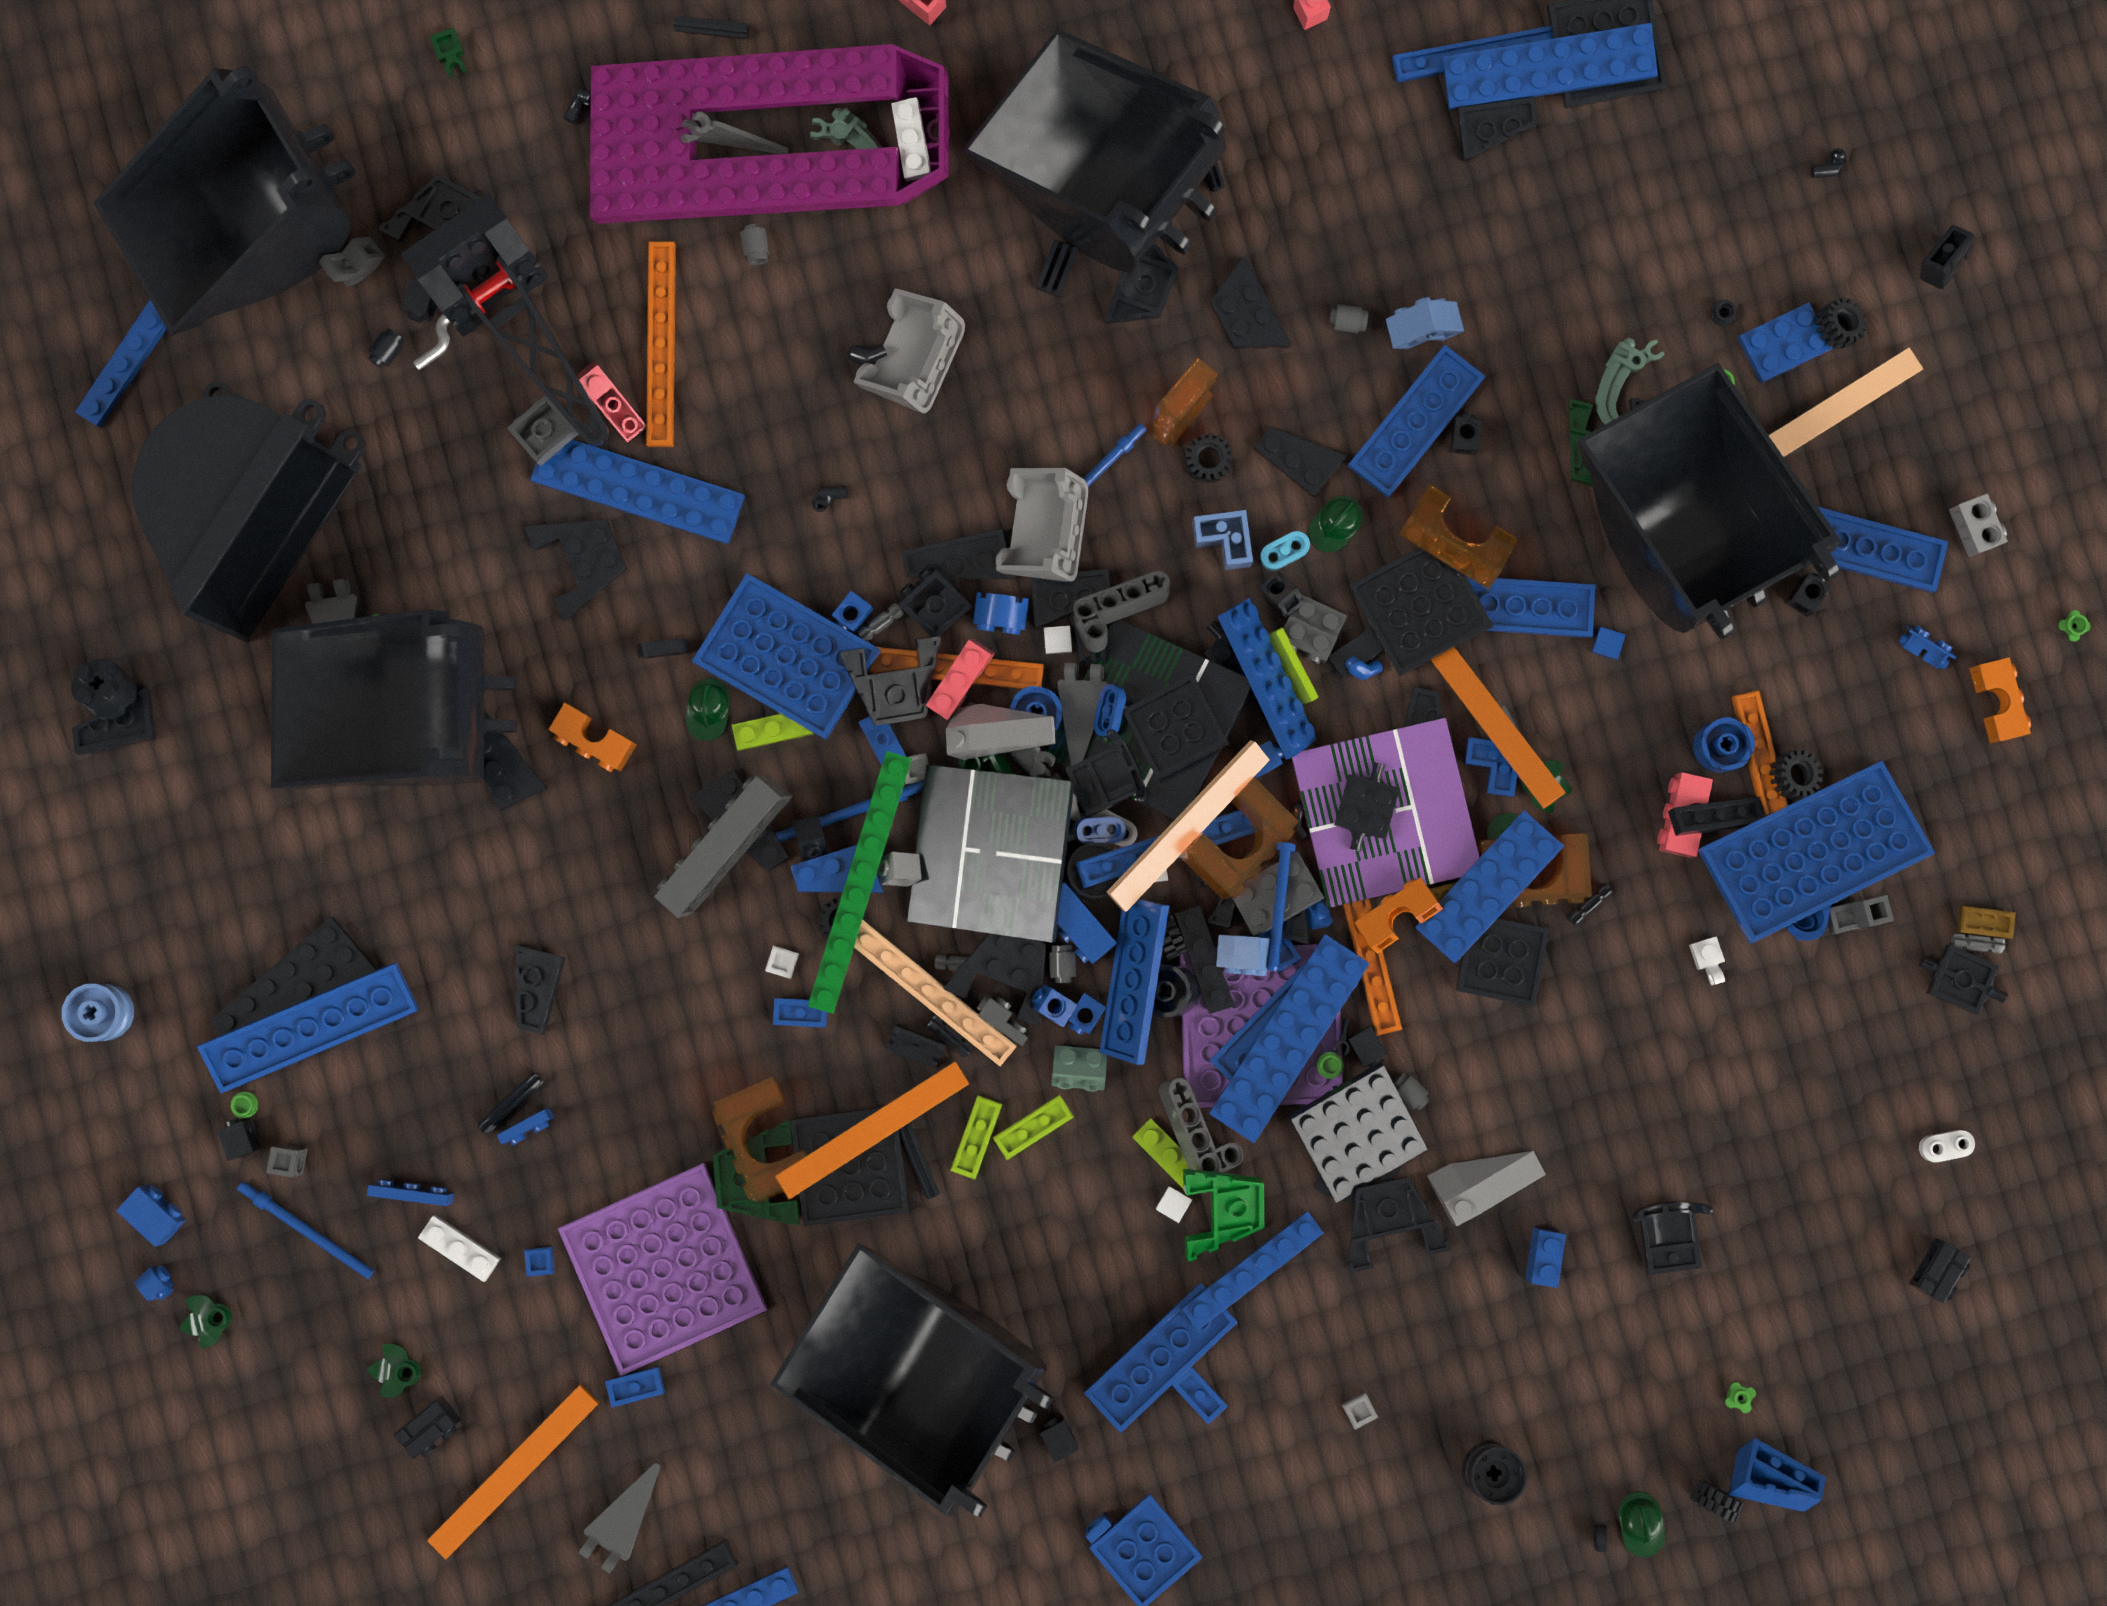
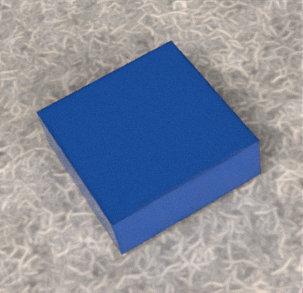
M1599 627L1591 653L1618 660L1625 634Z
M552 1246L524 1250L526 1277L555 1273Z
M1104 1512L1085 1529V1537L1091 1544L1112 1525L1110 1517Z

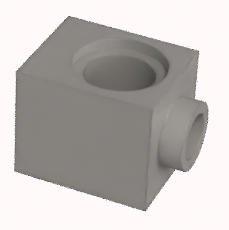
M891 852L882 857L878 868L881 885L908 887L920 881L919 854Z

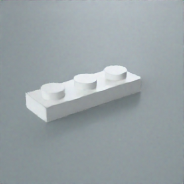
M917 97L891 103L904 179L907 182L921 179L931 173L920 104Z
M437 1215L431 1217L418 1239L483 1282L487 1281L501 1259Z

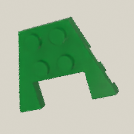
M1183 1169V1190L1186 1195L1211 1191L1212 1231L1185 1236V1256L1188 1262L1197 1259L1196 1255L1208 1250L1210 1253L1219 1249L1218 1245L1232 1239L1235 1242L1264 1228V1183L1261 1178Z

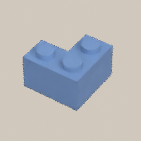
M1430 297L1419 299L1415 301V306L1397 309L1394 311L1395 315L1386 318L1393 349H1410L1428 340L1444 341L1464 332L1457 302L1446 301L1445 298L1431 300Z
M1246 510L1195 516L1193 518L1192 526L1195 548L1221 545L1225 570L1251 567L1253 557Z
M1219 935L1216 967H1225V973L1266 976V971H1269L1267 966L1270 939Z

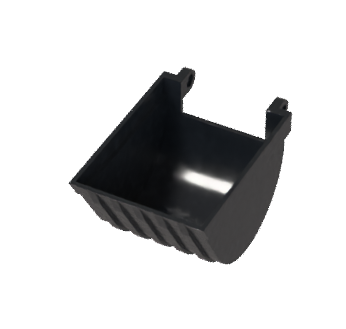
M1056 29L962 149V152L983 172L997 178L1035 216L1073 247L1079 248V251L1105 266L1118 271L1130 272L1134 270L1158 237L1178 253L1185 254L1191 242L1172 225V219L1184 204L1205 221H1210L1216 214L1215 207L1198 192V186L1225 152L1226 143L1223 136L1225 127L1216 118L1219 115V111L1210 96Z
M242 66L235 70L213 68L93 202L171 335L198 327L207 318L262 301L299 284L322 268L319 261L323 255L338 253L350 233V219L331 188L352 178L356 171L347 159L321 167L317 165L311 155V152L323 148L333 141L335 135L329 125L321 124L303 132L297 130L274 91L268 85L257 81L258 78L249 66Z
M1719 363L1710 366L1578 439L1582 461L1591 476L1599 516L1609 544L1625 575L1639 596L1652 612L1673 630L1685 633L1707 621L1715 634L1723 640L1734 634V629L1727 610L1744 600H1747L1754 608L1766 602L1764 589L1809 564L1813 565L1825 581H1829L1839 575V568L1830 553L1837 548L1841 542L1840 538Z
M220 381L209 383L203 392V399L190 402L178 408L153 429L145 440L135 463L132 479L133 505L140 526L184 616L244 642L249 640L361 469L362 465L358 463V460L365 451L366 441L360 433L354 430L342 432L329 450L313 440L326 419L325 408L319 402L313 399H306L299 403L292 415L284 412L280 416L260 403L233 393L229 386ZM223 389L224 396L213 397L217 390ZM315 407L317 410L316 417L312 420H306L305 412L309 408ZM356 438L357 446L352 450H347V440Z
M424 609L272 629L271 788L310 789L349 785L438 786L483 781L484 735L486 733L517 732L516 720L486 719L484 717V692L486 690H517V678L487 677L484 674V628L474 623L449 619V612Z
M860 1243L856 1245L770 1383L773 1388L944 1516L955 1515L960 1506L978 1517L983 1515L987 1504L972 1493L973 1488L994 1455L1010 1461L1015 1453V1449L1003 1440L1017 1417L1033 1423L1039 1414L1034 1408L1026 1404L1028 1399L1046 1409L1054 1399L1052 1395L1037 1385L1047 1367L1041 1358L1027 1345L961 1299L903 1270L881 1253Z

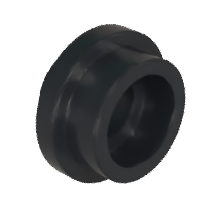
M1720 300L1712 306L1710 315L1713 322L1717 325L1728 326L1736 319L1737 308L1729 300ZM1719 311H1726L1727 317H1721Z

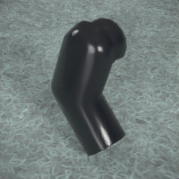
M585 87L576 90L563 117L566 121L572 124L576 123L584 104H591V91Z
M1841 148L1834 149L1825 164L1812 165L1810 168L1811 178L1833 177L1837 175L1845 164L1846 152Z
M882 344L871 349L855 345L848 350L850 360L861 365L872 363L887 356Z
M846 486L822 487L812 499L813 509L817 512H823L834 499H847Z
M1302 801L1295 802L1290 806L1287 817V824L1299 841L1310 835L1303 824L1305 812Z

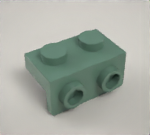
M1055 1045L1052 1086H1057L1061 1089L1081 1088L1091 1092L1104 1090L1107 1055L1099 1053L1100 1049Z

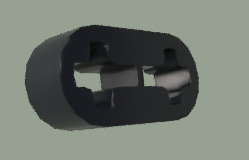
M670 639L637 644L638 657L640 659L688 653L687 639Z

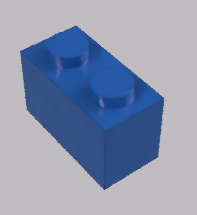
M143 1185L137 1187L116 1211L156 1247L165 1244L186 1219L181 1215L182 1211L173 1203H168L162 1198L163 1194L157 1187Z
M1533 1227L1525 1280L1531 1284L1558 1288L1566 1234L1556 1230Z

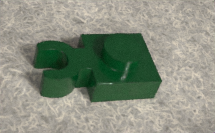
M454 27L431 35L430 39L440 63L445 62V71L449 77H454L452 73L454 66H459L463 74L466 73L465 64L458 58L465 54Z

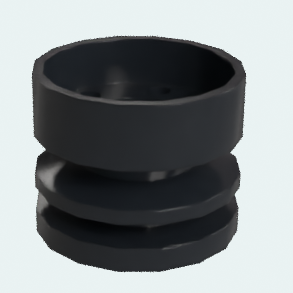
M1089 843L1075 849L1067 857L1063 880L1078 898L1082 900H1096L1107 896V891L1120 878H1114L1084 888L1076 866V862L1113 851L1112 848L1102 843Z
M1482 1442L1473 1446L1466 1453L1462 1462V1476L1465 1485L1473 1494L1492 1505L1504 1506L1514 1502L1523 1494L1527 1485V1470L1523 1460L1517 1453L1496 1442ZM1491 1466L1496 1468V1472L1492 1473V1477L1486 1474V1471L1491 1470Z

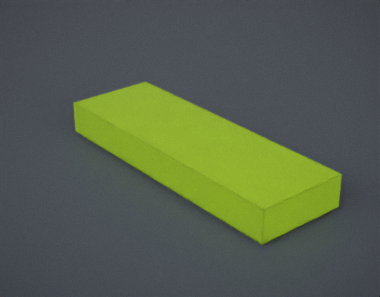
M1280 628L1268 633L1273 649L1280 657L1285 674L1292 682V688L1297 699L1303 705L1319 698L1284 629Z
M1059 1094L995 1135L993 1139L1006 1160L1074 1118Z
M977 1095L950 1171L976 1179L1002 1103Z

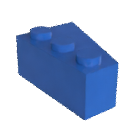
M857 845L791 866L798 891L802 893H842ZM878 871L871 893H884Z
M1064 882L1062 884L1058 917L1060 929L1057 932L1067 943L1072 941L1078 949L1074 952L1084 963L1089 961L1093 964L1116 944V941Z
M1754 1438L1737 1452L1728 1495L1805 1512L1822 1500L1826 1477Z

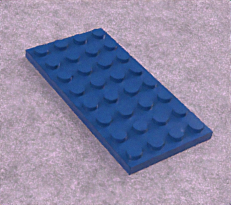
M1883 761L1698 850L1749 945L1935 854Z

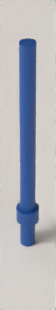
M1141 423L1127 436L1123 435L1116 442L1117 446L1082 478L1086 481L1088 487L1123 453L1127 454L1134 447L1133 444L1147 431Z
M924 780L903 787L899 802L907 800L908 796L922 792ZM871 799L819 817L821 827L868 811ZM794 826L776 832L778 841L782 842L796 837Z
M245 1181L238 1186L237 1190L253 1200V1205L259 1209H266L366 1279L373 1275L374 1270L272 1201V1197L266 1192H259Z

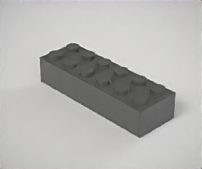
M758 775L755 778L751 776L743 784L742 788L744 791L738 798L734 796L726 804L725 809L727 811L721 818L719 816L710 823L708 826L710 831L704 838L702 836L693 843L691 854L687 858L685 856L676 863L674 874L670 878L668 876L665 877L657 886L659 891L654 897L677 918L692 915L792 798L793 795L770 775Z

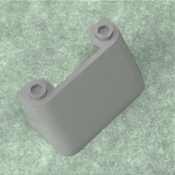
M895 288L887 303L889 315L894 319V323L883 345L887 356L877 360L875 365L864 363L857 370L854 383L860 388L907 408L927 413L934 403L963 337L965 323L963 318L946 302Z
M1011 468L1010 476L1007 480V490L1013 498L1017 499L1010 548H1002L997 554L996 570L1002 574L1057 581H1074L1078 572L1088 500L1086 481L1067 468Z

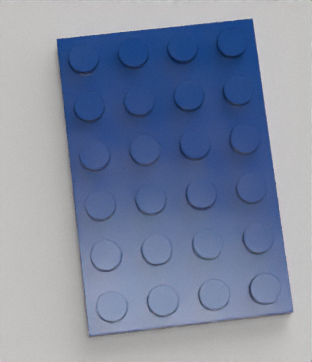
M746 573L692 662L824 740H827L856 693V689L838 651L864 648L867 673L881 651L879 648Z

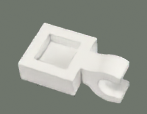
M1717 936L1690 944L1689 947L1697 970L1706 969L1711 985L1725 982L1723 972L1718 966L1719 963L1725 962Z

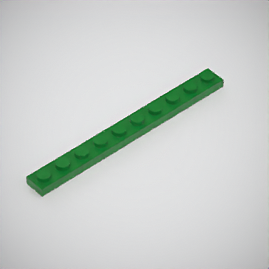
M889 751L885 752L810 995L808 1007L834 1014L912 761L911 758Z

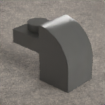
M371 237L351 239L342 253L323 255L319 263L334 282L343 281L346 286H351L359 283L374 272L385 258V255Z
M1888 896L1870 897L1831 907L1828 918L1831 935L1894 921Z

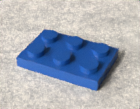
M1810 303L1758 326L1737 338L1760 384L1832 349V346L1826 345L1827 339L1821 340L1822 332L1817 333L1816 329L1820 325H1815V320L1818 318Z

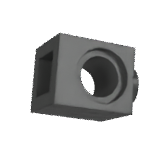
M283 1144L271 1146L266 1173L292 1178L303 1175L307 1148Z

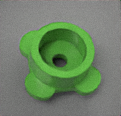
M2073 610L2065 620H2061L2058 623V628L2066 632L2070 641L2075 642L2080 639V635L2090 630L2091 625L2085 616L2080 615L2079 611Z
M1733 1382L1727 1393L1725 1404L1729 1408L1735 1407L1743 1413H1748L1751 1411L1750 1404L1752 1398L1756 1396V1392L1752 1387L1745 1388L1738 1382ZM1739 1395L1743 1396L1742 1400L1738 1399Z

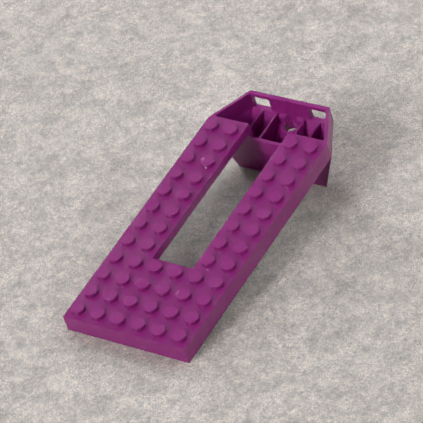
M893 44L591 66L590 218L597 224L897 206L909 203L949 177L948 73L944 66ZM917 97L920 104L931 173L921 179H917L914 183L913 180L907 182L904 179L898 139L897 147L696 160V141L694 140L691 143L681 141L683 134L691 135L689 129L681 127V123L688 119L692 120V115L696 112L893 99L898 102ZM939 126V137H934L933 130Z

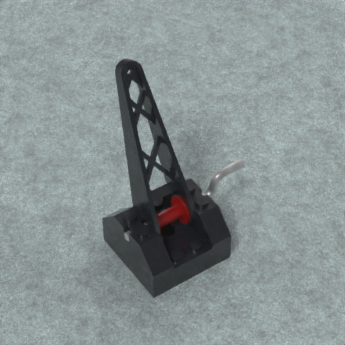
M489 193L400 254L443 313L436 323V332L439 338L438 344L413 361L418 370L427 366L447 350L450 340L447 325L450 322L462 337L475 331L478 326L485 323L589 445L601 446L608 440L609 430L528 294L530 290L541 285L549 277ZM514 290H519L522 298L490 320L485 315V309L492 307L494 303ZM529 307L530 341L498 329ZM535 319L554 350L536 344ZM506 339L530 347V367ZM536 350L561 360L566 368L567 393L544 385L537 377ZM573 382L584 400L573 396ZM553 394L567 399V411ZM573 402L590 408V425L574 420Z

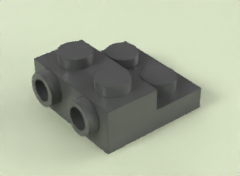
M546 395L537 400L522 416L517 417L507 428L539 466L543 465L579 434Z
M1302 595L1305 603L1289 615L1283 629L1295 652L1298 651L1306 655L1305 659L1313 664L1319 665L1320 662L1325 664L1347 615Z
M986 995L977 1007L981 1011L978 1016L1023 1046L1029 1037L1025 1034L1027 1028L1015 1020L1012 1024L1008 1022V1019L1013 1014L1009 1010L1012 1005L1001 997H997L995 1000Z

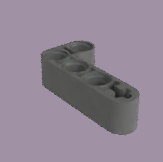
M1162 571L1151 572L1077 600L1073 608L1074 624L1087 650L1100 652L1107 646L1106 624L1166 602L1170 593V579L1168 575ZM1131 595H1137V596H1139V597H1137V598H1130L1129 596H1131ZM1106 604H1113V605H1115V606H1113V607H1106L1105 605H1106ZM1082 613H1089L1090 615H1089V616H1082V615H1080V614H1082ZM1092 634H1099V635H1101V636L1096 637V638H1095V637H1091Z
M1183 1078L1164 1081L1160 1085L1159 1095L1188 1168L1204 1171L1202 1169L1204 1159L1208 1164L1207 1171L1223 1173L1241 1164L1244 1154L1238 1144L1225 1143L1214 1146L1188 1081ZM1183 1110H1186L1188 1113V1120L1186 1122L1182 1118ZM1193 1135H1196L1198 1138L1196 1147L1192 1144ZM1226 1149L1230 1153L1229 1161H1226L1224 1156Z

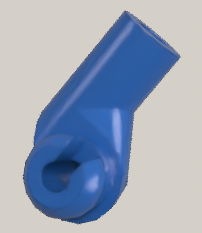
M1353 656L1345 664L1349 669V673L1359 680H1366L1383 671V666L1378 660L1365 664Z

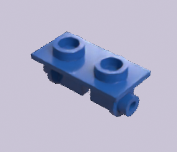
M1907 624L1906 627L1910 633L1908 635L1904 633L1898 640L1902 644L1901 647L1908 650L1917 657L1923 649L1927 650L1922 660L1931 664L1936 669L1942 668L1944 670L1950 662L1947 659L1949 656L1953 659L1956 658L1955 654L1951 651L1953 647L1942 639H1939L1938 642L1929 638L1930 633L1918 625L1913 628Z

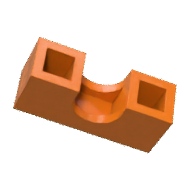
M2010 657L1969 668L1976 693L1990 691L1996 694L2000 700L1999 711L1994 716L1983 718L1990 744L2031 734V721L2023 707L2024 696L2021 689L2018 688L2016 681L2017 670L2015 665L2011 663Z
M564 703L548 729L555 733L553 739L565 746L569 742L577 746L575 752L587 759L591 755L600 760L598 765L610 772L614 768L622 771L637 744L609 729L601 741L591 742L587 737L586 731L592 718Z
M1420 877L1417 880L1412 879L1403 886V890L1397 894L1386 896L1381 901V905L1375 909L1364 911L1359 916V920L1354 923L1370 947L1378 954L1399 939L1393 930V921L1396 916L1409 912L1422 924L1443 908Z

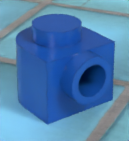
M153 1265L135 1280L137 1289L147 1301L163 1300L172 1293L174 1283L169 1279L171 1275L164 1267Z

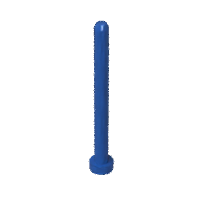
M1280 842L1277 843L1276 850L1280 852L1267 966L1269 971H1277L1279 964L1290 854L1295 852V845L1291 843Z

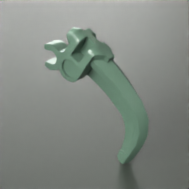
M836 108L833 111L832 116L835 120L832 124L825 123L820 118L812 119V125H818L822 128V131L819 133H810V138L814 140H821L822 138L831 139L836 145H843L847 141L856 149L883 148L867 129V125L847 108L844 110Z
M1626 338L1623 342L1620 341L1605 365L1607 368L1596 396V412L1604 424L1619 417L1616 410V402L1621 387L1629 373L1639 371L1647 362L1659 360L1664 355L1663 351L1658 355H1653L1650 351V348L1658 343L1657 340L1650 341L1641 351L1634 348L1635 341L1631 338Z

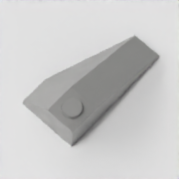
M985 704L958 708L946 728L947 755L966 760L1055 744L1054 717Z
M1526 1151L1491 1158L1449 1163L1428 1174L1427 1177L1450 1222L1458 1226L1483 1213L1546 1174L1534 1151Z

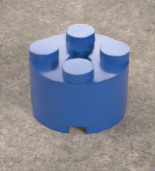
M977 592L973 624H977L976 629L994 632L995 627L1003 628L1002 633L1020 635V631L1025 630L1029 599L1023 598L1022 603H1019V598L1015 596L986 593V598H983V593Z
M1038 686L1026 687L1015 695L1010 709L1031 713L1033 708L1037 711L1042 710L1043 712L1040 715L1054 717L1056 733L1062 722V706L1055 693Z
M1731 717L1720 718L1704 725L1695 734L1693 744L1694 754L1705 770L1717 773L1728 772L1744 766L1755 748V740L1750 728ZM1720 743H1726L1727 748H1722Z

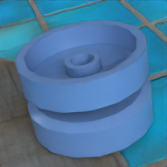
M111 983L84 984L79 986L66 997L62 1006V1021L66 1030L74 1038L84 1042L116 1039L130 1028L134 1018V1004L130 995L122 987Z

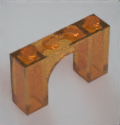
M1199 358L1192 363L1156 406L1152 432L1155 433L1153 435L1154 438L1164 446L1168 444L1173 447L1212 400L1213 394L1209 390L1217 381L1218 374Z
M1429 484L1413 508L1399 535L1489 590L1505 566L1518 538L1496 525L1482 544H1472L1459 539L1449 531L1443 521V512L1451 497Z
M1255 777L1231 801L1248 818L1254 828L1255 844L1251 853L1245 859L1231 858L1224 854L1202 833L1179 856L1222 900L1229 897L1236 898L1244 890L1245 886L1243 883L1248 878L1253 879L1261 871L1260 864L1265 859L1267 861L1270 860L1278 852L1276 850L1277 843L1281 841L1286 842L1295 833L1293 828L1299 822Z
M1587 833L1556 835V839L1564 847L1557 854L1555 875L1546 885L1540 888H1525L1513 901L1515 902V907L1532 906L1531 901L1540 900L1542 905L1558 904V899H1568V903L1584 902V897H1592ZM1496 839L1477 840L1479 857Z
M770 1077L714 1102L716 1110L712 1111L717 1125H723L726 1134L722 1137L727 1149H733L736 1159L733 1160L734 1167L738 1175L743 1173L746 1184L743 1185L744 1191L748 1199L753 1198L756 1203L784 1192L775 1176L808 1156L807 1152L802 1150L774 1163H761L753 1159L747 1150L745 1137L751 1122L758 1116L786 1104L776 1079Z

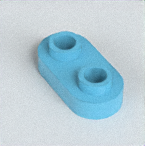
M1294 531L1266 545L1260 554L1261 564L1264 568L1275 571L1304 557L1310 548L1309 538L1303 532ZM1298 542L1301 548L1294 550L1291 544ZM1275 554L1278 560L1271 562L1268 555Z

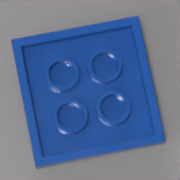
M1150 1493L1108 1528L1094 1543L1089 1545L1092 1553L1137 1606H1148L1203 1557Z

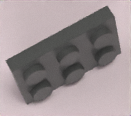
M1298 851L1290 855L1283 922L1324 899L1322 892ZM1279 862L1229 890L1254 937H1258L1272 929Z

